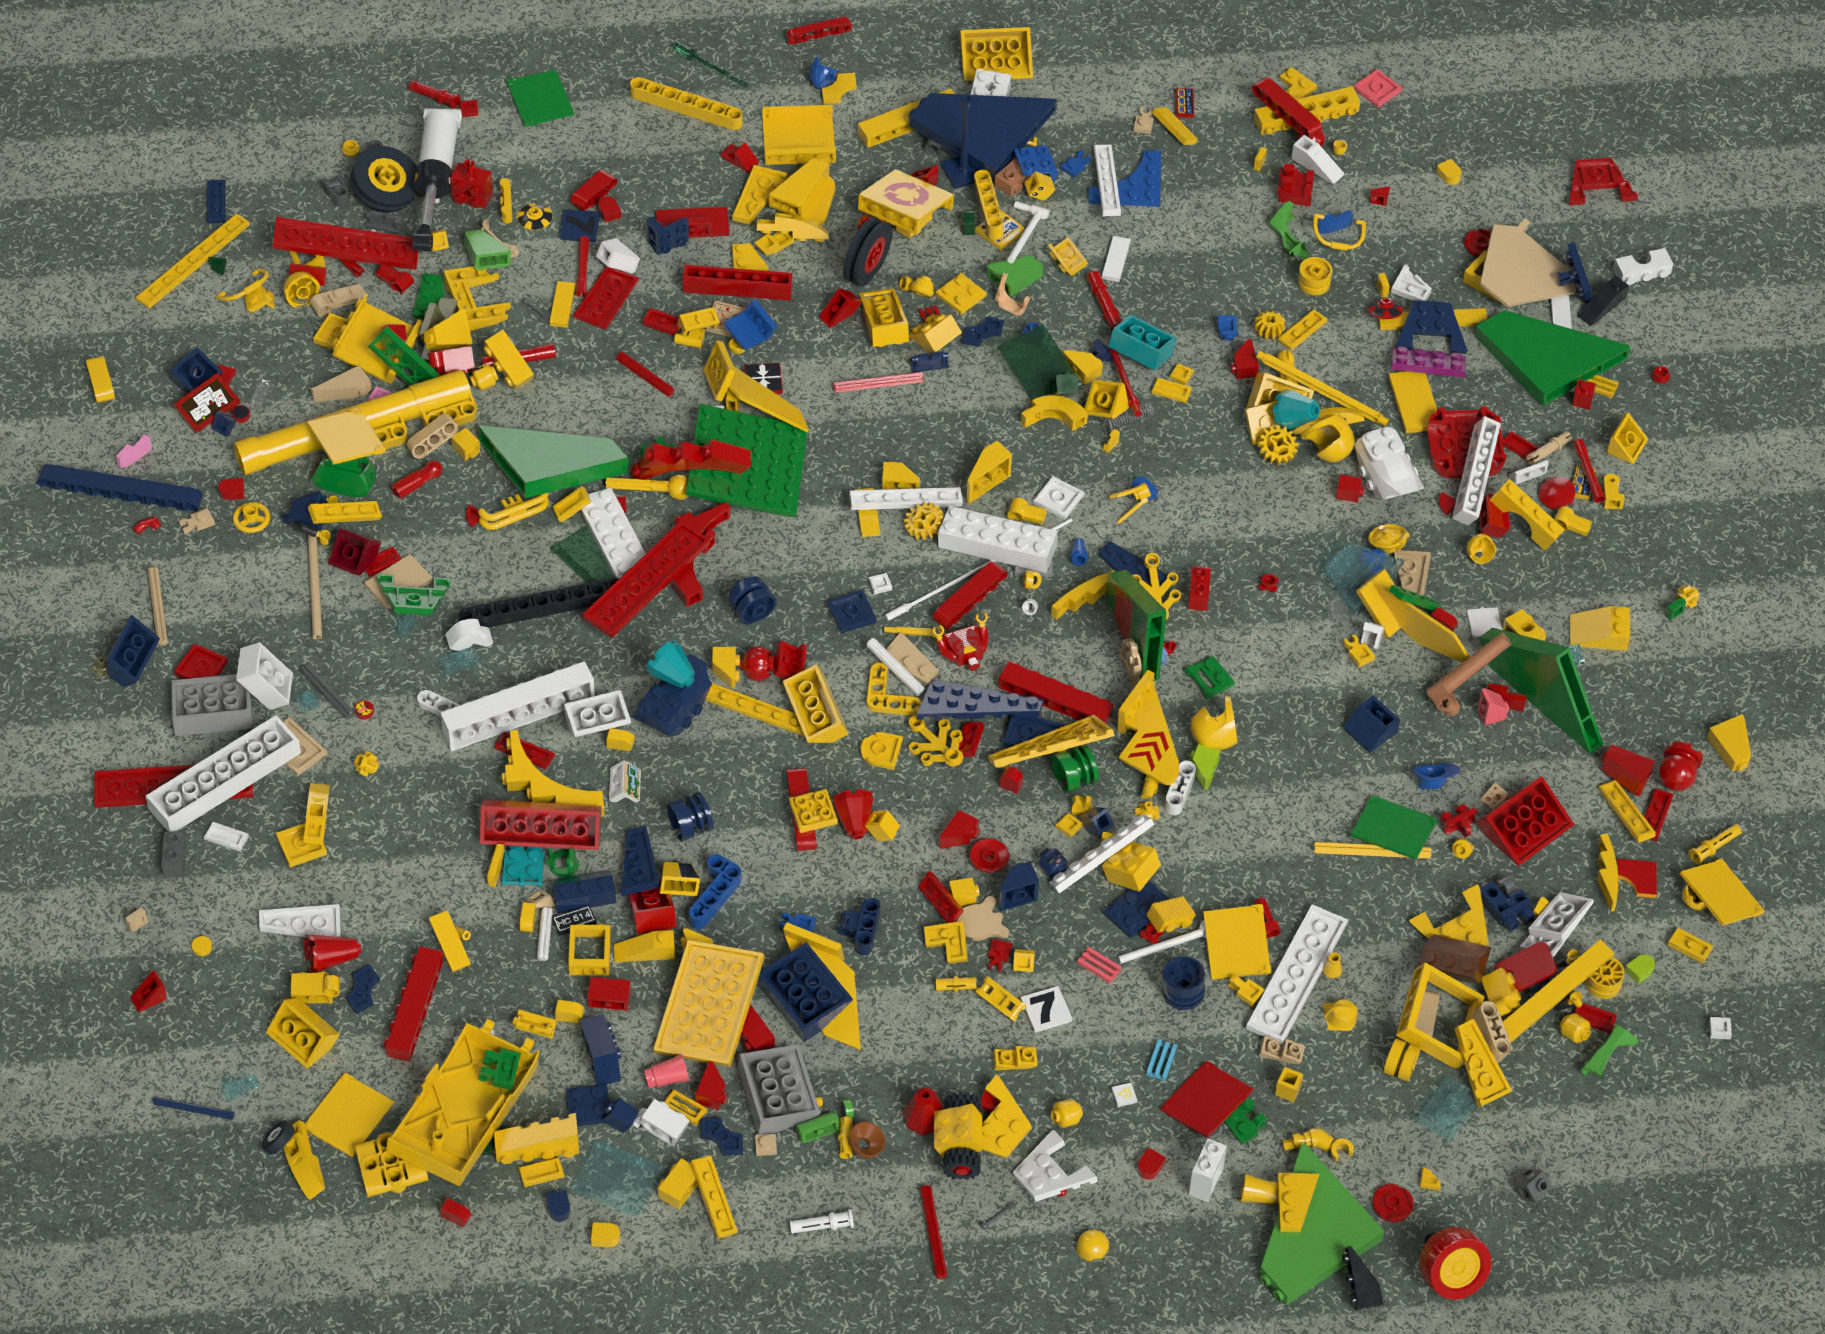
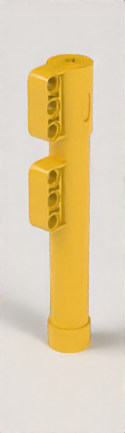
M460 369L410 385L407 389L267 434L233 442V447L243 475L246 476L265 470L268 466L323 449L308 426V422L349 412L355 408L361 410L378 438L385 439V441L381 442L385 449H390L406 442L407 427L404 422L413 419H421L424 427H426L439 416L449 414L455 417L454 421L458 426L470 423L476 419L477 406L468 380ZM470 410L472 413H465L464 411ZM396 433H401V434H403V435H401V436H396L395 434H396Z

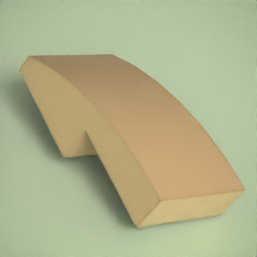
M1264 1036L1258 1056L1301 1064L1305 1045L1288 1039L1281 1044L1273 1038Z

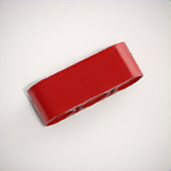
M603 169L598 171L573 193L570 203L582 211H586L589 207L592 208L599 202L597 200L607 195L612 187H616L617 178Z

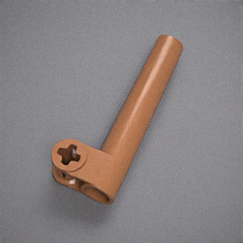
M1504 633L1499 634L1426 690L1439 711L1444 712L1448 716L1457 715L1460 710V704L1452 692L1511 645L1510 640Z

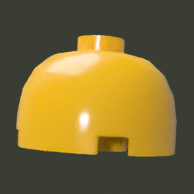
M303 271L289 275L283 285L284 296L287 302L294 308L306 303V306L311 305V298L319 294L320 289L316 278ZM296 296L299 299L307 298L309 300H307L305 303H299L296 300Z

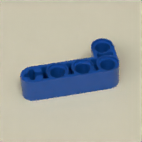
M719 854L711 855L707 860L708 875L714 881L689 910V924L694 929H703L741 884V868Z

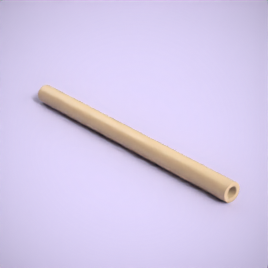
M307 534L313 639H317V636L318 639H322L317 536L312 537Z

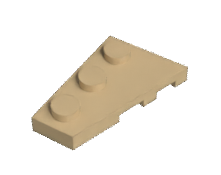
M1406 550L1394 552L1401 587L1425 595L1431 552Z
M902 632L898 634L886 649L917 681L926 686H929L931 680L935 679L939 674V670Z

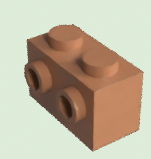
M1015 158L995 175V187L1011 197L1015 193H1020L1025 185L1024 182L1030 176L1022 174Z

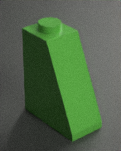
M483 230L465 232L464 248L475 270L508 267L511 265V250Z
M1030 255L1016 258L1014 263H1009L1006 260L987 265L986 276L999 287L1003 273L1008 274L1005 282V291L1009 297H1012L1043 276V265L1039 260Z

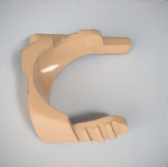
M1003 273L995 301L998 302L1000 308L1020 316L1025 312L1030 298L1026 296L1023 303H1018L1011 299L1005 291V282L1008 274Z

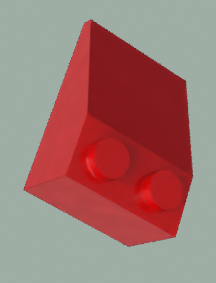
M660 888L627 895L637 934H647L658 930L667 931L671 928H676L675 908L670 894H660Z

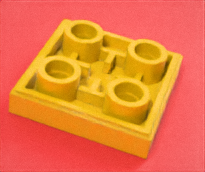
M827 789L789 798V804L799 833L838 824Z

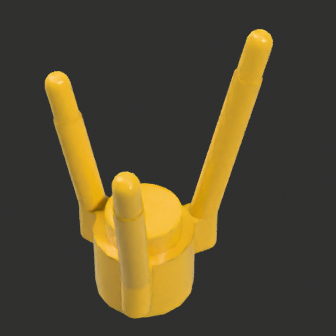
M1146 483L1109 495L1111 499L1133 493L1136 501L1140 499V502L1124 514L1117 523H1121L1140 506L1148 502L1147 498L1151 494Z

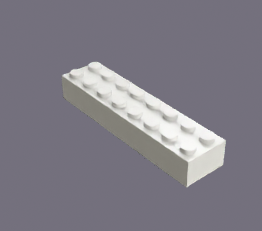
M584 661L561 670H556L545 676H539L531 681L519 683L517 686L502 689L497 693L483 696L475 701L466 702L461 706L449 708L440 713L442 734L450 750L454 751L565 711L564 704L595 696L594 678Z
M276 715L146 795L148 809L168 832H176L301 754L299 740Z

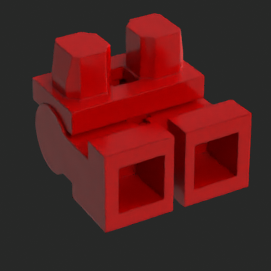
M1285 163L1284 168H1280L1278 200L1282 203L1290 201L1296 205L1311 207L1314 170L1300 173L1298 169H1295L1294 164Z

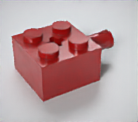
M470 159L465 160L463 164L457 163L450 177L452 200L458 204L464 203L474 208L486 209L493 195L491 171L475 167V162L472 160L470 164Z

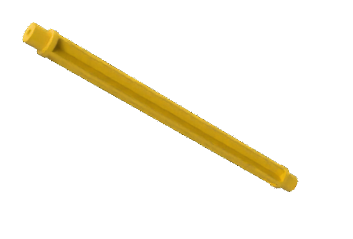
M1258 352L1256 358L1261 360L1262 363L1346 408L1360 411L1365 418L1376 424L1387 425L1389 419L1376 410L1269 353Z

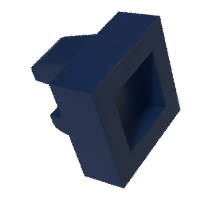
M1099 338L1092 342L1094 346L1089 350V353L1097 354L1096 358L1100 359L1101 362L1112 360L1107 346Z
M218 411L215 414L212 429L227 437L231 434L237 420L222 411Z

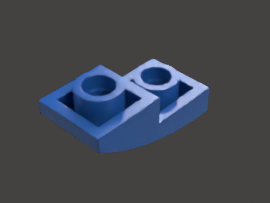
M1348 209L1343 213H1339L1336 217L1330 213L1324 219H1319L1317 224L1319 234L1335 232L1351 225L1353 213Z

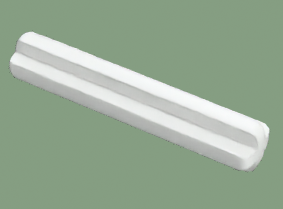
M546 907L542 908L537 951V959L540 961H547L549 954L553 912L551 908Z

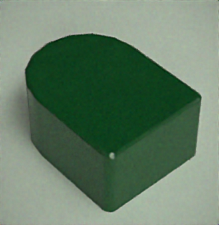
M963 210V235H975V210Z

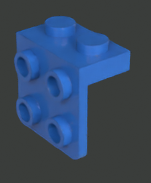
M1047 145L1015 149L1014 154L1024 176H1031L1036 171L1050 176L1054 184L1055 178L1058 176V170Z
M757 300L751 301L743 313L724 322L726 329L744 350H748L768 340L778 328Z

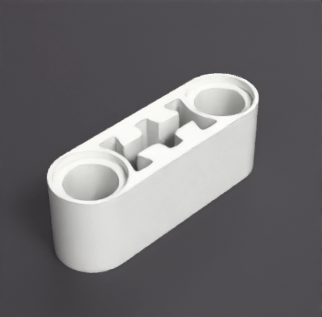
M1183 761L1179 764L1180 773L1174 784L1170 785L1166 795L1165 811L1170 815H1178L1182 812L1193 785L1196 767L1190 761Z

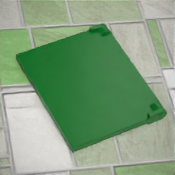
M556 70L506 80L524 127L575 115Z
M1372 795L1351 832V836L1417 860L1432 830H1434L1438 818Z

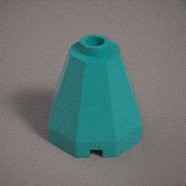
M1286 389L1276 396L1275 400H1278V402L1273 406V414L1276 424L1283 426L1282 428L1287 427V430H1291L1314 421L1319 417V403L1294 390Z
M675 639L664 644L654 654L655 660L650 659L647 664L646 671L649 674L679 688L689 687L695 680L693 678L695 672L681 645Z

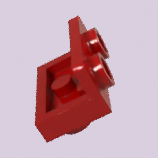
M782 640L778 642L774 675L786 680L804 671L807 645L803 643L799 647H794Z

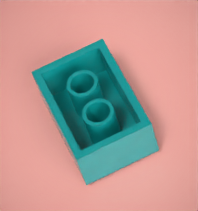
M1130 314L1113 329L1108 347L1145 365L1149 369L1156 370L1172 356L1177 338Z

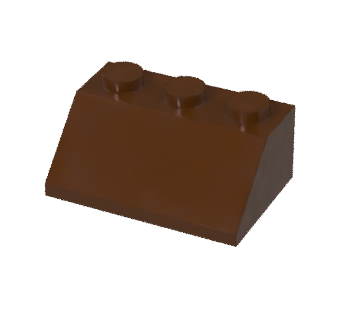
M1434 934L1424 945L1418 966L1426 962L1455 980L1480 985L1491 947Z

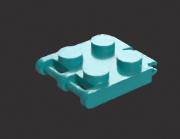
M509 846V850H505L502 886L514 884L520 885V887H524V885H538V887H542L545 851H541V847L527 846V851H523L524 846ZM507 879H520V881H513Z

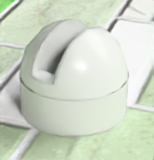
M1027 599L1022 605V610L1027 615L1035 614L1038 609V604L1034 599ZM1030 603L1032 604V610H1030L1031 612L1028 611Z

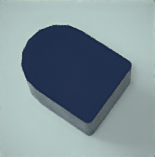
M567 1191L547 1193L546 1202L550 1217L557 1222L568 1219L570 1216V1203Z

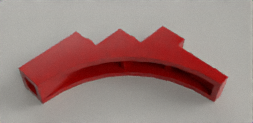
M716 440L709 441L703 447L684 441L675 448L653 443L645 449L643 458L632 466L631 475L632 479L647 480L660 474L689 469H714L742 474L751 467V450Z
M725 502L721 505H716L706 512L699 513L695 517L691 512L680 515L674 519V527L682 520L705 535L709 529H714L718 524L731 517L730 506ZM694 560L669 583L686 607L703 600V589L696 578L693 568Z

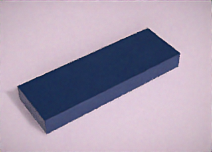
M207 180L208 224L226 223L225 180Z

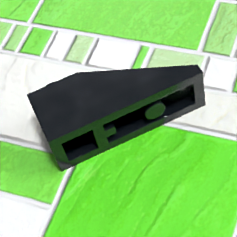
M1615 275L1600 288L1577 317L1589 326H1592L1627 298L1629 285Z

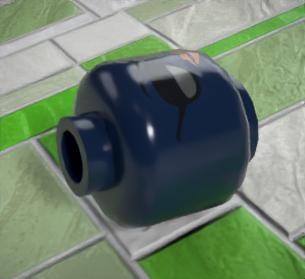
M1046 848L1040 853L1039 856L1041 858L1038 861V865L1048 877H1053L1058 873L1066 871L1067 859L1058 849L1049 850V848Z

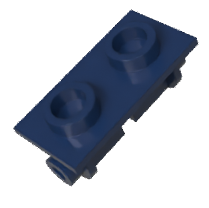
M944 350L933 352L931 355H928V353L914 354V356L910 357L913 373L949 368L948 352H944Z

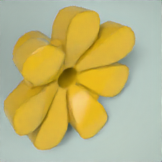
M1147 801L1145 804L1140 803L1134 811L1135 815L1145 814L1152 821L1153 818H1160L1158 813L1159 807L1153 806L1152 801Z

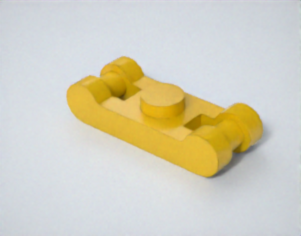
M503 178L499 182L500 194L502 195L500 196L502 222L508 224L513 220L510 180Z
M986 976L983 980L985 981L983 985L978 987L975 992L1015 1022L1021 1010L1024 1011L1027 1006L990 977ZM990 987L994 988L990 994H987ZM1012 1002L1015 1006L1010 1011L1007 1007Z

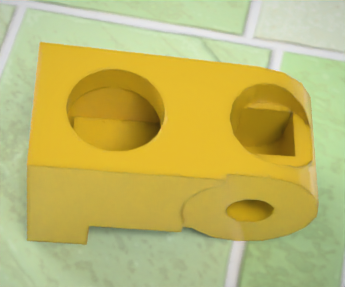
M1607 474L1604 477V484L1602 485V491L1605 496L1603 501L1604 509H1623L1625 498L1624 494H1619L1620 478L1615 474Z

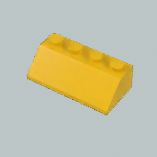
M817 664L783 681L808 743H833L849 735L826 677Z

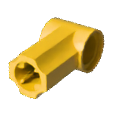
M1014 498L1007 517L1009 520L1015 519L1019 520L1018 522L1025 520L1043 525L1047 509L1029 505L1022 498Z
M1566 506L1560 507L1554 517V520L1565 529L1564 531L1568 529L1583 536H1587L1593 522L1575 515L1573 510Z

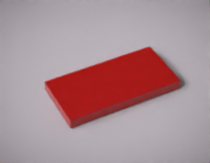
M606 266L574 313L573 318L606 330L638 283L639 277Z

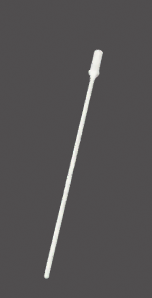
M1070 518L1051 529L1057 530L1073 520ZM989 562L911 603H904L902 606L885 614V619L890 621L908 612L912 606L980 571Z

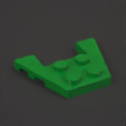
M377 574L376 582L394 613L426 616L433 615L450 587L451 578L434 577L433 588L394 586V575Z

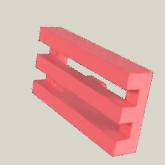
M1090 947L1077 960V964L1108 983H1111L1122 969L1120 965ZM1085 959H1086L1087 961L1091 962L1092 964L1096 965V966L1099 967L1100 969L1104 970L1105 972L1109 973L1111 976L1107 975L1106 973L1102 972V971L1099 970L1098 968H1096V967H1094L1093 965L1089 964L1088 962L1085 961Z

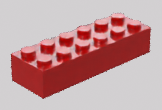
M483 800L481 805L480 844L599 850L602 806Z

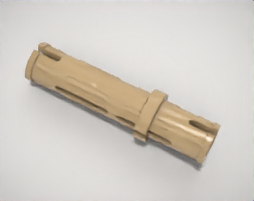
M1564 431L1559 436L1549 439V442L1539 449L1528 454L1526 460L1533 458L1528 464L1535 465L1554 451L1561 450L1563 445L1572 441V436L1566 438L1570 433Z

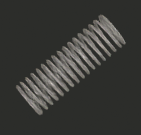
M1147 400L1141 402L1139 408L1143 418L1141 416L1140 419L1137 417L1138 420L1153 416L1151 403ZM1129 407L1126 411L1127 416L1124 411L1121 413V416L1119 415V418L1118 416L1116 417L1117 421L1115 418L1114 421L1113 419L1110 421V418H1106L1105 423V418H1103L1104 425H1108V419L1110 424V430L1108 431H1112L1138 421L1133 410Z

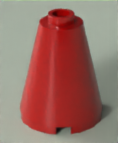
M311 933L305 935L308 939H304L305 961L309 960L311 967H307L309 973H318L358 958V954H361V944L355 938Z

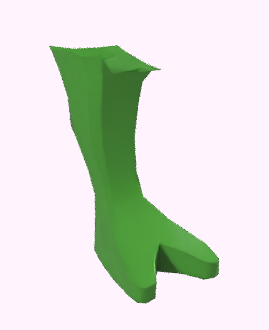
M1288 201L1271 219L1269 226L1281 236L1284 250L1289 255L1293 253L1296 257L1299 254L1305 260L1309 255L1305 242L1296 239L1287 228L1295 217L1291 213L1293 203Z
M1615 1024L1608 1040L1593 1054L1581 1072L1584 1075L1591 1072L1605 1079L1602 1073L1613 1051L1618 1046H1635L1639 1040L1626 1029Z

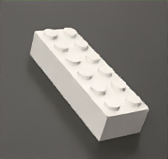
M949 506L938 532V547L1047 573L1057 547L1058 531Z

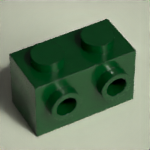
M1063 371L1061 374L1049 379L1050 395L1072 397L1081 389V379L1078 378V374H1072V371Z

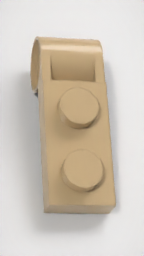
M360 284L316 294L311 298L310 304L318 317L322 318L323 315L332 313L334 308L357 303L359 298L363 299L366 293Z

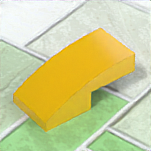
M778 231L772 236L768 233L754 243L765 255L777 253L795 241L789 233L781 234Z

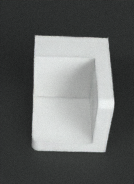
M1366 621L1363 627L1364 632L1361 643L1365 642L1366 645L1379 649L1385 626Z

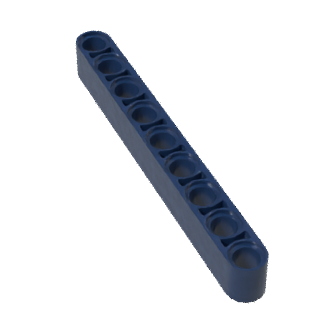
M52 464L43 465L37 479V484L40 487L47 486L50 489L56 490L65 489L68 492L74 493L83 492L86 495L92 496L101 495L104 498L110 499L119 498L122 501L128 502L137 501L140 504L146 505L155 504L158 507L164 508L173 507L176 510L182 511L191 510L194 513L198 511L203 498V493L195 488Z

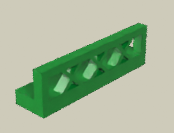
M388 326L368 346L409 386L416 384L417 380L426 381L441 376ZM380 341L385 346V350H380L375 344ZM390 355H395L399 363L392 362ZM404 368H409L412 371V376L406 375Z

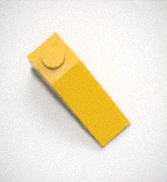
M653 931L614 944L615 962L675 959L674 931Z

